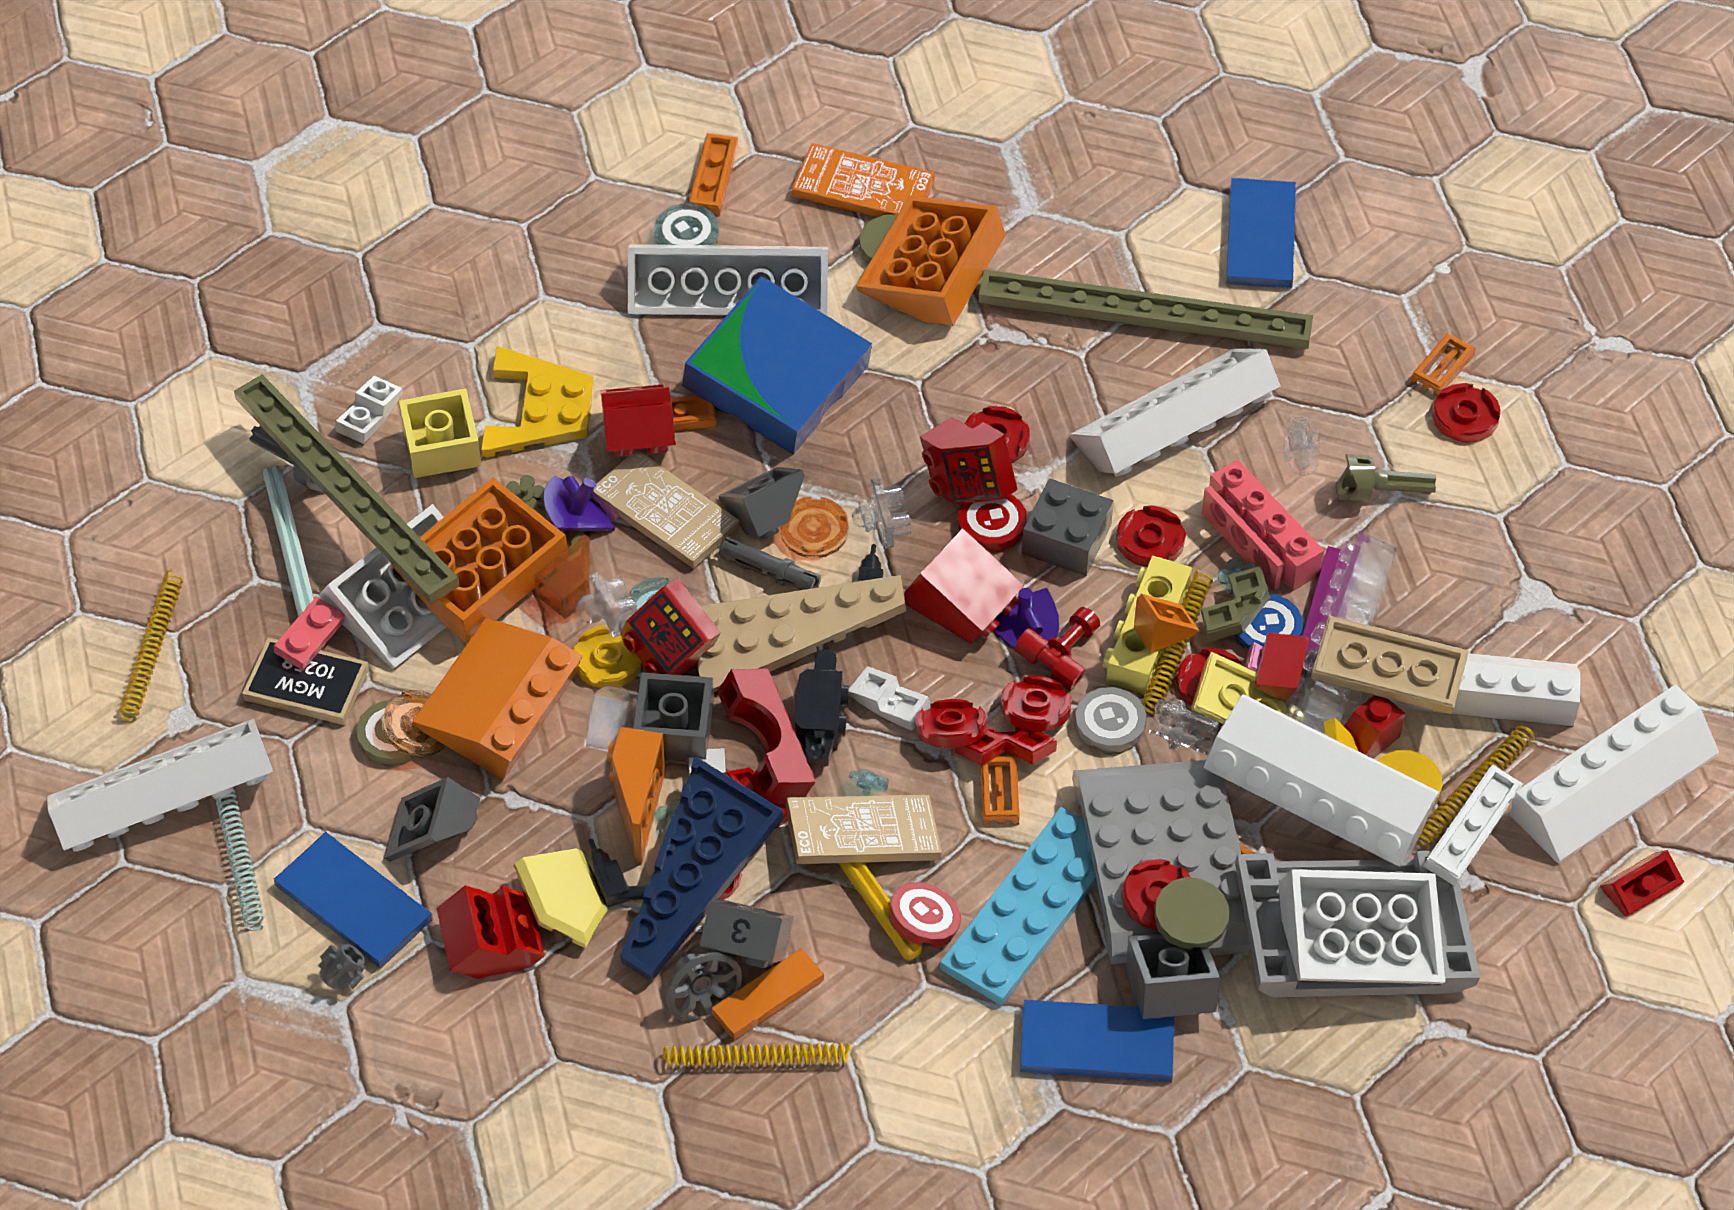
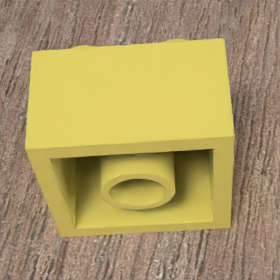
M466 388L399 400L402 427L414 478L481 466L479 441Z

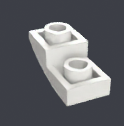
M373 376L355 393V404L336 420L335 431L364 444L389 416L400 399L403 389Z

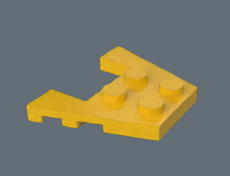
M496 346L493 367L494 378L527 380L521 426L485 425L482 457H495V452L511 449L512 453L525 451V446L543 442L545 446L588 438L594 376Z

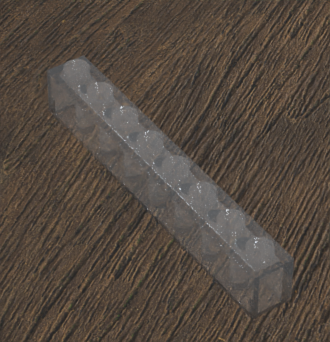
M1359 531L1352 542L1346 541L1338 556V560L1343 562L1341 568H1336L1329 582V587L1334 589L1332 595L1328 594L1321 606L1320 613L1325 616L1322 622L1319 621L1311 635L1310 640L1315 642V645L1305 655L1303 669L1306 671L1304 677H1300L1298 688L1292 695L1296 697L1294 705L1290 704L1285 713L1286 716L1324 734V721L1336 718L1341 722L1351 689L1311 679L1327 620L1330 615L1372 626L1398 548Z

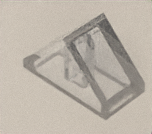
M606 685L594 693L585 739L586 747L608 752L610 740L616 741L619 728L630 727L636 711L638 692Z

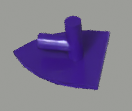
M554 475L546 484L542 496L543 509L549 522L556 528L564 531L615 530L608 515L591 498L596 487V483L593 480L586 478L580 486L574 476H568L563 480Z
M1029 588L1020 589L1018 604L1007 616L1001 611L995 618L1000 623L994 629L995 633L1013 649L1019 637L1028 628L1047 641L1052 637H1058L1059 614L1047 588L1034 592Z

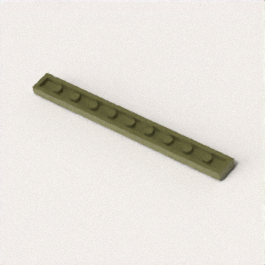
M985 269L978 302L1303 349L1309 348L1313 315Z
M263 374L234 390L238 403L430 604L460 586L458 577Z

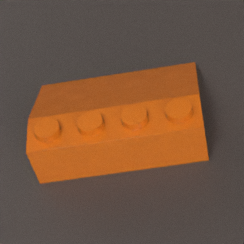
M909 196L856 285L857 291L922 322L954 326L980 281L984 269L986 270L1006 235L997 206Z
M492 477L420 536L428 547L458 577L460 585L458 588L430 604L392 563L391 565L441 623L467 644L485 618L493 620L500 618L569 560L566 535Z
M485 618L413 719L411 725L504 780L575 677L582 655L552 637Z

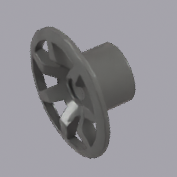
M719 952L692 953L682 957L673 969V977L667 989L666 1002L668 1009L678 1020L687 1023L701 1019L697 1016L688 1015L694 1010L696 1001H700L706 1016L712 1014L710 996L714 994L719 998L726 999L740 989L742 973L739 965L731 956ZM718 961L728 963L731 968L717 971ZM734 976V984L731 991L718 985V982H726ZM686 997V1001L679 1011L675 1005V998Z

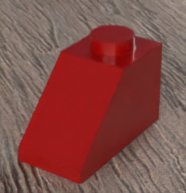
M1373 695L1354 710L1344 724V727L1352 735L1358 752L1374 759L1400 738L1405 712L1388 698Z

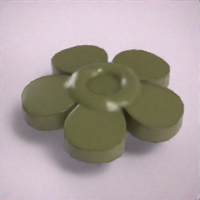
M530 475L522 476L520 485L516 481H510L506 485L507 489L532 509L537 508V500L542 499L545 490L542 485L534 486V478Z

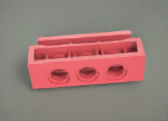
M1238 459L1210 475L1209 486L1204 489L1201 514L1252 568L1261 566L1265 582L1273 591L1280 588L1281 579L1294 591L1320 575L1324 556L1323 548Z

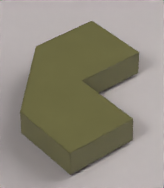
M1261 566L1227 575L1234 600L1200 609L1209 642L1243 633L1268 602L1270 595Z

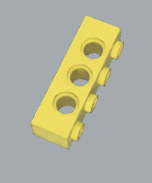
M1153 555L1148 567H1141L1136 581V587L1139 588L1137 594H1130L1125 608V614H1128L1125 621L1120 620L1114 634V641H1117L1114 649L1108 647L1102 667L1107 669V684L1143 695L1146 694L1164 648L1150 653L1135 631L1134 619L1137 597L1142 593L1182 605L1190 586L1192 567Z

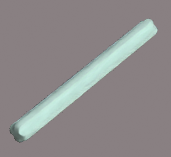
M275 465L273 467H266L263 470V475L299 617L314 598L282 470L279 466Z

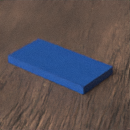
M1231 177L1227 284L1292 288L1296 182Z
M327 832L322 834L274 878V884L277 888L343 940L357 948L361 954L380 969L433 920L431 912Z
M1024 999L1020 1072L1172 1082L1174 1016L1142 1019L1139 1008L1133 1006Z

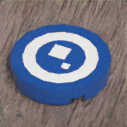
M1269 594L1270 599L1245 631L1234 635L1237 643L1243 648L1245 646L1249 649L1254 642L1264 646L1268 633L1302 636L1303 618L1298 607L1284 597Z

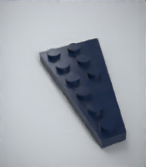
M696 756L691 765V773L687 784H684L677 811L675 816H672L657 856L652 878L644 891V899L639 913L634 918L620 956L621 962L651 982L707 914L709 902L719 899L784 818V812L781 808Z

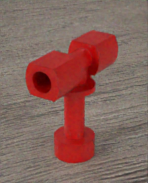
M1086 607L1078 608L1070 617L1071 627L1060 639L1052 637L1047 641L1028 628L1019 637L1014 648L1015 652L1033 665L1040 661L1052 670L1050 677L1061 683L1069 691L1077 686L1085 672V668L1071 658L1070 648L1081 636L1089 638L1100 627L1098 616Z

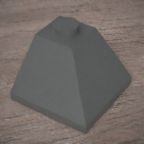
M776 467L718 496L728 512L739 520V526L746 535L766 539L777 534L779 526L789 522L805 475L803 470Z
M449 777L402 797L385 859L391 862L469 831L477 821V809L480 798Z

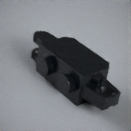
M827 648L816 653L814 669H806L799 674L795 734L802 748L806 750V760L809 766H829L832 751L838 750L839 736H846L847 715L840 714L841 707H848L849 686L842 685L843 671L836 670V654Z

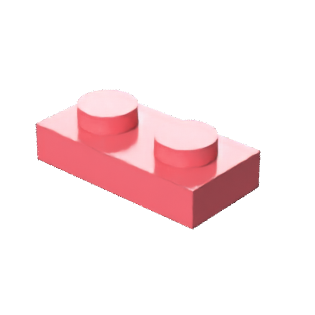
M316 596L274 645V653L303 671L345 622V614Z

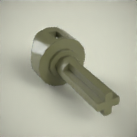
M1346 454L1348 465L1336 482V493L1340 500L1367 502L1372 496L1373 489L1435 493L1437 478L1435 474L1375 470L1372 457Z

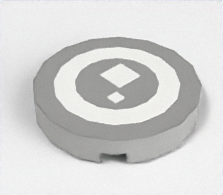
M1116 687L1098 688L1087 693L1079 702L1075 713L1076 732L1082 741L1090 747L1091 744L1099 747V751L1106 753L1123 752L1134 747L1140 741L1147 723L1145 707L1139 698L1127 690Z

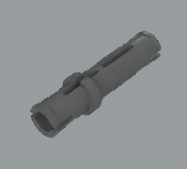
M726 537V541L724 540L720 546V558L774 579L776 584L780 586L788 585L799 590L818 588L820 585V574L795 565V562L791 559L785 558L783 560L731 537Z

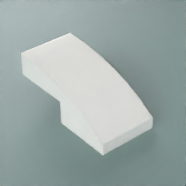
M868 666L849 689V695L857 702L879 716L911 731L915 728V718L918 711L922 708L924 711L930 708L928 696L899 686L896 676Z

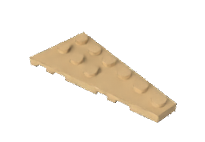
M901 575L701 606L720 630L721 634L714 647L702 654L698 662L699 677L713 678V691L716 692L731 669H768L771 672L816 652L817 646L831 640L834 643L845 639L846 634L862 626L870 628L906 612Z

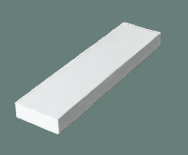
M1491 765L1435 846L1423 867L1455 886L1514 800L1515 792L1522 787L1523 783Z

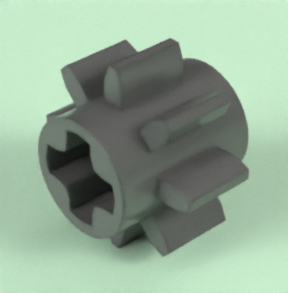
M341 944L336 949L333 945H330L320 956L322 961L318 965L321 968L319 975L330 988L343 990L348 985L351 989H354L364 978L362 972L366 969L363 966L365 960L361 952L354 946Z

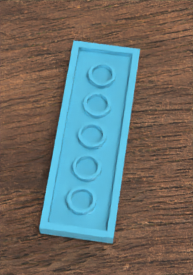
M1063 807L1059 808L941 960V971L1000 1006L1005 1004L1097 882L1084 819Z

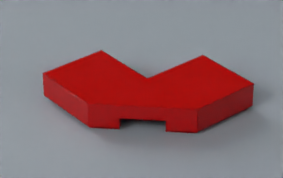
M987 727L985 735L981 739L965 747L955 748V753L981 766L1004 752H1008L1034 765L1057 751V740L1042 732L1026 731L1015 727V732H994V727Z

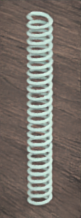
M233 789L232 793L215 799L216 806L218 807L217 811L219 812L220 823L222 824L224 841L226 842L227 853L229 854L228 858L232 866L231 871L233 872L234 883L236 884L235 888L238 901L240 902L244 926L251 930H258L265 925L250 927L248 923H260L264 920L265 915L262 914L264 910L261 908L262 903L259 902L261 897L258 896V885L255 884L256 879L254 878V868L251 866V855L248 854V843L245 842V831L242 830L244 826L241 824V813L238 812L237 796L234 794L235 789ZM233 797V799L220 801L223 798ZM234 802V805L222 807V805ZM236 808L235 811L224 813L225 810ZM237 814V817L225 818L226 816ZM239 820L238 823L226 824L227 822ZM240 826L239 829L228 830L229 828ZM241 832L240 835L229 836L230 834ZM243 838L242 841L230 842L234 839ZM244 844L243 847L232 848L234 845ZM246 850L244 853L233 854L236 851ZM247 856L246 859L234 860L237 857ZM248 862L247 865L236 866L239 863ZM250 868L248 871L237 872L240 869ZM251 874L250 877L239 878L242 875ZM253 880L251 883L240 884L243 881ZM254 886L253 889L242 890L245 887ZM256 892L254 895L243 896L246 893ZM257 898L256 901L245 902L248 899ZM258 904L257 907H253L250 909L246 908L249 905ZM260 910L259 913H255L252 915L248 914L249 912ZM261 916V919H259V920H255V921H250V920H249V919H251V918Z

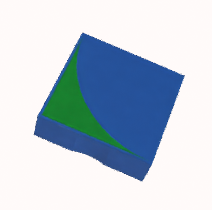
M761 276L685 362L682 386L705 401L710 402L718 409L740 418L754 431L794 455L821 423L826 411L846 394L868 368L873 343Z

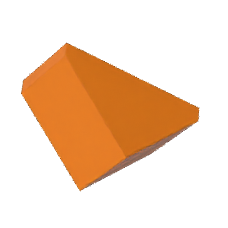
M1142 593L1137 597L1134 629L1150 653L1185 640L1199 632V629L1183 605Z

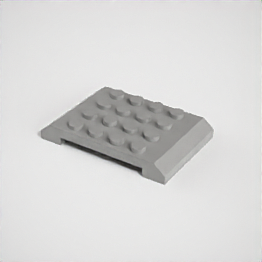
M1206 760L1073 770L1072 782L1078 809H1082L1106 923L1104 935L1110 964L1126 963L1128 936L1160 934L1159 931L1142 927L1131 919L1123 907L1121 896L1124 881L1129 871L1135 865L1149 859H1164L1170 861V864L1178 868L1181 866L1189 873L1191 878L1202 879L1215 885L1225 896L1229 906V922L1221 939L1208 947L1211 956L1251 952L1235 868L1237 854H1241L1224 779L1203 768Z
M1417 851L1413 859H1407L1400 867L1387 860L1275 861L1274 854H1237L1235 868L1258 991L1273 998L1451 994L1476 986L1480 979L1459 881L1454 886L1436 875L1445 973L1444 984L1298 981L1281 920L1279 882L1292 869L1434 874L1423 867L1432 851Z

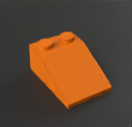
M620 727L616 741L610 740L607 761L611 762L609 782H614L615 798L635 863L643 864L665 776L663 733Z

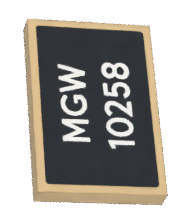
M268 637L243 690V700L345 725L368 673V662L320 650L302 671L274 653V645L278 640Z

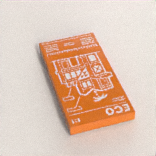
M811 143L792 187V197L875 217L898 215L909 196L928 198L935 180V172Z

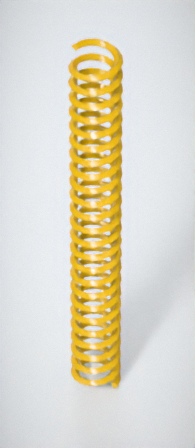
M169 569L164 573L165 576L162 579L163 582L155 600V605L147 624L148 627L145 630L146 633L143 635L144 639L141 641L142 644L140 645L136 662L134 663L118 710L121 718L132 722L131 719L122 715V710L130 716L140 714L139 710L144 702L142 698L146 696L144 692L148 691L147 686L150 685L149 680L152 679L150 675L154 673L152 669H155L156 658L159 657L158 652L161 651L160 646L163 645L162 641L167 633L165 629L169 628L168 623L171 622L170 618L173 616L171 612H174L175 601L178 600L177 595L180 594L181 584L184 583L180 576L168 575L173 569ZM168 577L177 578L180 580V582L171 580ZM167 583H172L178 585L179 587L176 588L174 586H169ZM165 588L175 590L177 593L167 591ZM163 594H168L170 596H174L175 598L172 599L169 597H165ZM161 600H167L172 602L173 604H168ZM159 605L170 607L171 610L161 608ZM157 611H163V612H165V613H168L169 616H166V615H164V614H160V613L157 612ZM156 616L167 619V621L159 620L156 618ZM153 622L164 624L165 627L156 625ZM152 628L163 630V633L154 631ZM150 634H156L162 638L153 637ZM148 639L158 641L159 644L152 643ZM146 645H151L157 647L158 649L154 650L152 648L147 647ZM144 651H150L155 653L156 655L147 654ZM143 656L152 658L154 661L146 660ZM140 662L151 664L152 667L142 665ZM138 668L147 669V670L150 671V673L141 671V670L138 669ZM137 674L146 675L148 678L140 677ZM135 680L144 681L146 684L138 683ZM132 685L143 687L144 690L137 689ZM131 691L139 692L142 696L135 695ZM129 697L138 698L140 702L134 701ZM127 703H133L138 705L139 707H133L128 705ZM125 709L134 710V711H136V713L128 712V711L125 710Z
M1199 569L1195 571L1182 603L1184 608L1197 612V614L1187 611L1189 616L1195 617L1194 623L1198 621L1199 611L1202 609L1204 600L1207 598L1206 595L1209 593L1208 590L1211 588L1210 585L1213 583L1210 576L1198 574L1200 572ZM1198 577H1206L1210 580V582H1207L1203 579H1199ZM1194 587H1197L1201 590H1205V593H1203L1200 590H1195ZM1192 592H1195L1196 594L1203 596V598L1197 595H1193ZM1190 598L1201 601V603L1199 604L1196 601L1190 600ZM1187 603H1191L1194 606H1199V609L1193 606H1189ZM1189 638L1186 641L1178 642L1184 644V646L1176 643L1170 645L1181 649V652L1172 649L1170 646L1162 651V656L1159 659L1160 661L1157 664L1151 683L1142 701L1148 713L1158 714V712L1146 708L1145 702L1151 708H1163L1162 703L1165 702L1167 692L1170 690L1171 681L1174 680L1173 676L1176 675L1175 670L1178 669V665L1181 663L1180 659L1183 658L1182 654L1185 653L1184 649L1187 648L1186 643L1189 642ZM1168 651H1171L1174 654H1178L1179 657L1169 654ZM1166 657H1170L1174 660H1177V662L1175 663L1172 660L1166 659ZM1163 662H1167L1170 665H1174L1175 668L1165 665ZM1161 668H1165V669H1167V670L1173 671V673H1170V672H1168V671H1164V670H1162ZM1159 673H1163L1164 675L1170 676L1171 678L1168 679L1164 676H1161ZM1157 679H1161V680H1163V681H1166V682H1168V684H1165V683H1163V682H1160V681H1158ZM1154 684H1158V685H1160V686H1162V687H1166V690H1164V689H1162V688H1160V687H1156ZM1153 689L1164 693V695L1154 692ZM1150 695H1154L1158 698H1161L1162 700L1159 701L1158 699L1152 698ZM1148 701H1153V702L1158 703V704H1160V705H1159V706H1154V705L1150 704Z
M1525 726L1516 727V730L1512 731L1511 735L1507 736V739L1503 740V743L1494 749V752L1450 794V797H1447L1441 803V806H1438L1432 812V815L1428 816L1422 832L1426 833L1431 840L1427 839L1421 832L1419 837L1425 841L1426 845L1419 838L1417 840L1418 844L1428 848L1429 843H1433V838H1438V834L1443 832L1442 829H1447V825H1451V820H1454L1462 809L1453 800L1463 807L1464 803L1458 796L1463 798L1465 802H1467L1468 798L1465 797L1462 791L1470 797L1471 793L1467 787L1473 791L1475 790L1471 782L1478 786L1479 783L1475 778L1481 781L1480 773L1486 774L1484 769L1489 770V765L1497 767L1493 760L1498 762L1502 767L1499 769L1504 771V767H1508L1509 762H1513V758H1517L1518 754L1522 753V749H1526V745H1530V740H1535L1534 733ZM1519 729L1527 730L1532 735V738H1529L1527 734L1519 731ZM1519 733L1522 734V735L1527 739L1528 742H1525V741L1519 736ZM1514 738L1518 739L1523 746H1520ZM1510 742L1515 744L1518 747L1519 751L1515 750V748L1512 747ZM1506 747L1510 748L1515 755H1512ZM1501 751L1505 752L1510 757V760L1507 759ZM1497 755L1500 756L1506 762V764L1502 763L1498 759ZM1449 805L1453 806L1456 809L1457 813L1454 812L1449 807ZM1444 809L1449 811L1453 817H1450ZM1440 814L1444 815L1449 822L1445 821ZM1435 818L1440 820L1444 826H1441ZM1431 823L1435 824L1440 831L1436 830ZM1427 827L1434 832L1435 836L1428 831Z
M810 1042L807 1051L805 1044L802 1043L799 1052L798 1045L795 1043L791 1053L790 1044L787 1043L785 1051H783V1046L780 1043L776 1054V1048L773 1043L770 1045L769 1052L767 1045L764 1044L762 1046V1053L757 1043L753 1054L751 1044L747 1046V1052H745V1046L741 1044L738 1056V1049L735 1044L732 1046L731 1054L729 1045L726 1044L724 1055L722 1046L719 1044L715 1056V1049L711 1044L709 1053H707V1047L705 1045L702 1046L700 1057L699 1046L696 1044L693 1055L691 1046H687L686 1056L684 1047L681 1045L677 1057L676 1047L674 1045L671 1047V1055H669V1048L666 1045L663 1050L662 1059L667 1060V1065L670 1068L673 1065V1061L679 1067L681 1058L684 1067L688 1065L689 1061L690 1065L694 1067L696 1059L700 1067L703 1065L704 1059L708 1067L711 1065V1060L716 1067L720 1057V1063L724 1067L727 1059L728 1064L732 1066L734 1058L736 1064L740 1066L742 1057L745 1066L749 1064V1059L751 1064L755 1066L758 1056V1062L761 1066L764 1064L765 1058L766 1063L770 1066L773 1056L774 1064L777 1066L781 1056V1062L785 1066L787 1057L791 1065L794 1064L796 1054V1061L799 1065L802 1063L803 1057L805 1064L808 1065L810 1055L814 1065L817 1063L818 1055L822 1065L825 1062V1056L827 1063L830 1065L834 1053V1060L838 1065L841 1056L843 1063H847L848 1053L852 1050V1047L848 1042L844 1050V1045L840 1042L837 1050L836 1044L833 1042L829 1052V1046L826 1042L823 1044L822 1050L821 1045L817 1043L814 1053L813 1044Z

